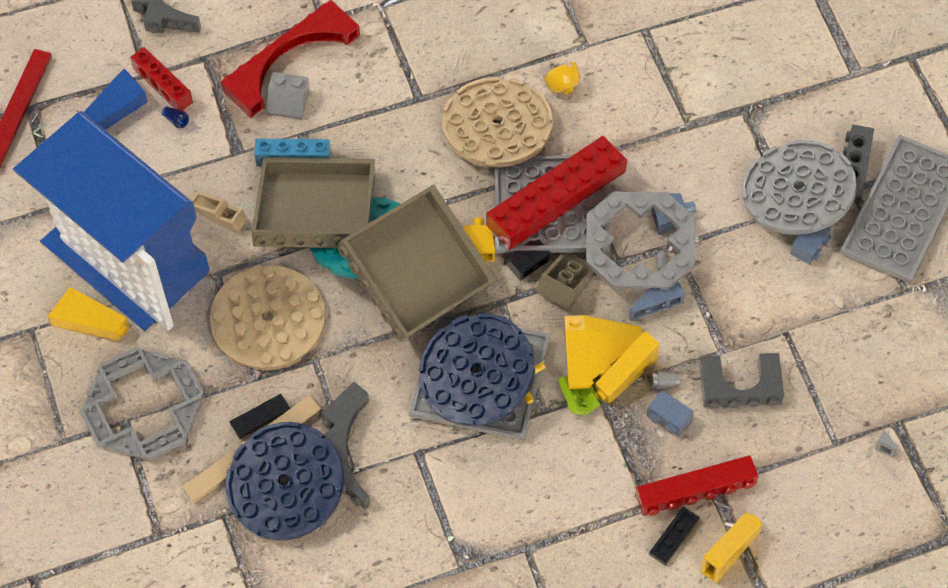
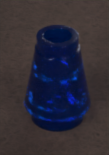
M168 106L162 110V116L176 128H184L189 122V116L185 111Z

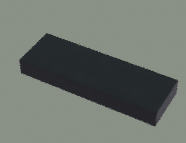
M279 394L232 419L229 423L237 437L241 439L273 422L287 412L290 407L282 394Z
M682 507L650 550L649 555L666 566L697 524L700 517Z

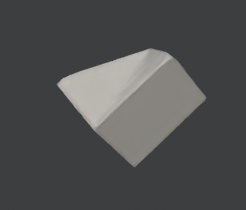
M883 430L875 449L894 458L899 446Z

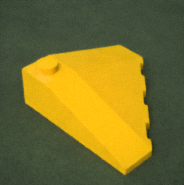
M585 315L564 316L569 389L590 388L594 384L593 379L598 375L602 377L609 370L611 364L618 360L642 335V327Z

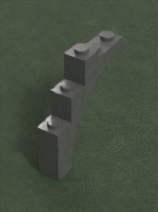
M131 0L135 12L145 13L143 22L145 30L150 33H163L165 28L200 33L201 23L199 16L176 10L162 0Z
M354 381L321 412L322 424L329 429L325 436L335 446L342 461L344 471L342 493H347L356 506L361 505L366 509L371 504L370 496L356 481L347 459L348 438L352 426L359 413L369 403L368 393Z

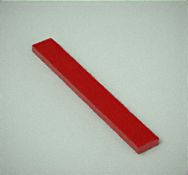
M38 49L33 50L0 120V167L52 58L50 52Z

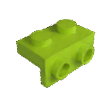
M562 376L558 380L561 392L564 394L572 414L588 415L600 406L592 386L585 389H569L567 376Z

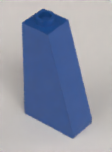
M123 69L84 113L106 130L148 103L146 92L127 70Z

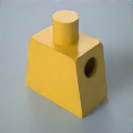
M476 217L473 219V225H465L464 230L484 261H495L492 231L484 225L483 218Z

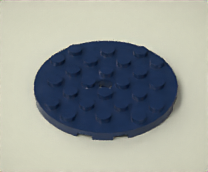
M478 313V315L468 317L467 315L453 320L444 329L441 328L427 344L419 366L420 387L432 409L451 423L472 427L494 423L513 412L527 396L535 374L533 349L521 329L506 318L488 313ZM475 366H481L482 371H480L479 373H472V370Z
M298 422L274 423L254 432L251 435L252 437L244 444H241L232 457L233 461L230 469L227 470L226 495L233 514L244 527L266 539L285 541L310 534L325 523L334 512L341 498L344 485V471L338 451L323 433L311 426L309 427ZM284 476L290 478L286 486L280 484V480Z

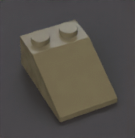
M562 253L542 274L536 293L553 301L560 307L570 310L583 293L595 272L586 265L585 258L575 253Z

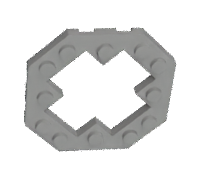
M613 191L587 213L586 265L612 289L633 288V290H648L649 288H660V290H669L695 267L694 215L667 192ZM626 207L639 218H642L654 208L679 229L667 240V243L679 254L655 274L641 262L627 274L602 252L613 242V237L602 227Z
M135 347L100 364L95 381L92 382L87 394V400L80 411L97 447L150 461L186 443L204 398V392L188 361L172 359L167 355L156 352L150 353ZM145 366L153 381L171 373L185 401L168 409L175 423L174 426L140 442L132 426L113 434L100 406L117 398L110 382Z

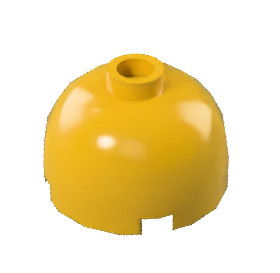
M571 62L572 66L569 67L566 64L556 67L547 72L548 76L543 75L548 89L554 93H563L564 95L574 92L573 88L580 81V72L576 62Z

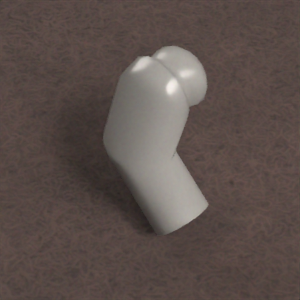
M665 251L658 252L655 257L658 270L668 263L667 258L669 256Z

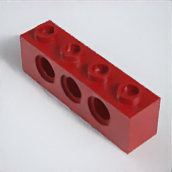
M145 47L130 57L133 69L178 113L193 103L191 91Z

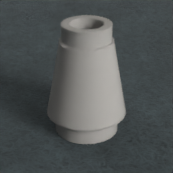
M655 371V373L650 374V387L656 390L675 387L680 384L678 374Z

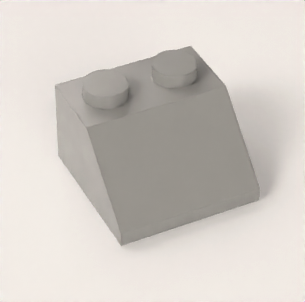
M272 72L268 87L266 114L302 120L310 91L308 77Z

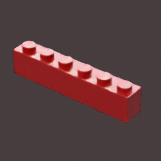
M751 455L637 486L635 496L642 515L653 516L662 510H674L684 504L693 505L698 500L705 498L710 500L723 493L732 494L737 489H750L757 484L759 476Z

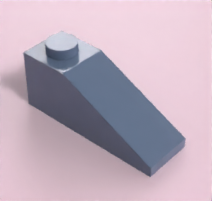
M679 281L669 290L650 288L629 309V320L632 321L684 303L685 294Z

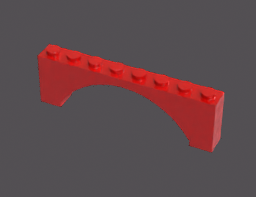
M329 0L323 3L316 11L308 14L300 23L295 24L288 32L281 34L276 41L268 44L264 50L253 55L249 61L240 65L233 73L225 76L221 81L222 91L249 118H252L264 109L263 98L261 97L263 81L272 64L281 55L297 46L312 42L334 41L348 45L360 36L359 25L337 4Z

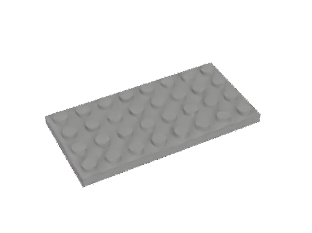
M899 134L840 250V254L911 284L948 208V154Z

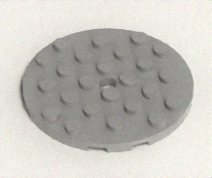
M799 140L787 142V145L778 148L774 146L765 151L763 156L757 161L754 160L744 176L742 193L749 214L760 225L778 233L801 235L825 229L842 218L854 201L857 184L851 163L843 153L840 154L832 146L821 142ZM797 185H803V186H804L803 188L799 189L798 191H797V189H795V187H796Z

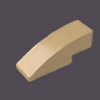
M197 190L190 199L197 213L234 232H238L248 219L242 209L228 205L226 200Z

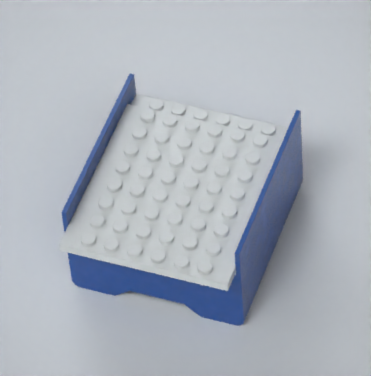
M79 111L13 168L15 173L46 198L45 201L50 208L49 212L53 216L52 221L56 227L42 238L40 243L144 332L156 321L169 331L174 327L169 309L209 272L206 254L193 244L190 234L197 218L194 204L83 111Z

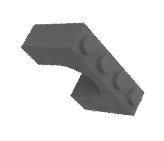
M779 353L759 354L758 370L760 381L756 386L747 390H738L726 383L722 375L720 356H701L699 366L704 407L716 409L722 406L736 408L743 405L756 407L764 404L769 406L782 404L784 390Z

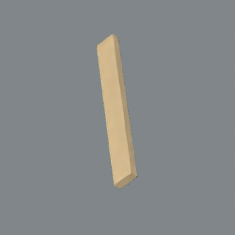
M309 395L269 425L280 422H298L304 425L321 413L322 410ZM239 446L182 486V489L194 504L226 481L227 470L230 469L233 461L232 457Z

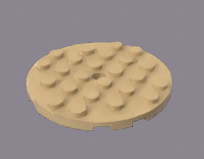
M499 77L482 78L464 85L456 91V94L451 99L449 98L442 116V131L448 145L463 159L486 167H508L529 160L544 148L552 132V111L545 97L537 89L524 85V82L512 78L504 80L499 79ZM499 120L502 122L499 125L498 123H494L493 121Z
M263 265L249 268L236 274L221 287L211 306L210 327L218 348L231 361L240 366L251 367L253 370L271 371L286 368L299 362L303 356L316 347L325 327L326 314L319 290L306 276L288 267ZM266 313L271 314L273 318L269 321H266L263 319V316L266 315Z

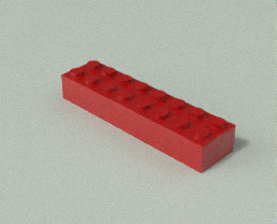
M601 136L486 213V226L511 250L626 172L627 159L604 136Z

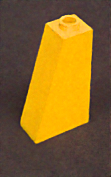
M69 287L48 314L50 324L54 327L119 341L129 330L126 317L72 287Z
M645 331L595 383L597 398L600 401H605L608 405L658 361L660 343Z
M746 512L703 556L700 572L717 584L761 532L763 525L761 520L757 516Z

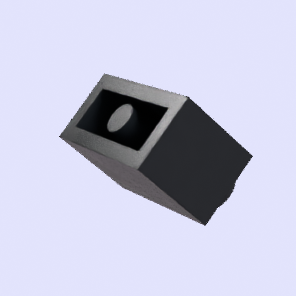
M537 239L531 240L523 246L543 245V243ZM549 250L515 251L509 253L506 257V265L521 281L549 262L551 252Z

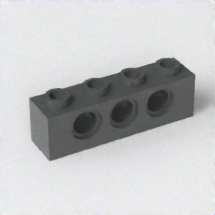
M852 124L851 131L846 133L845 142H848V147L844 146L843 154L850 161L856 176L857 185L854 199L861 200L874 128Z

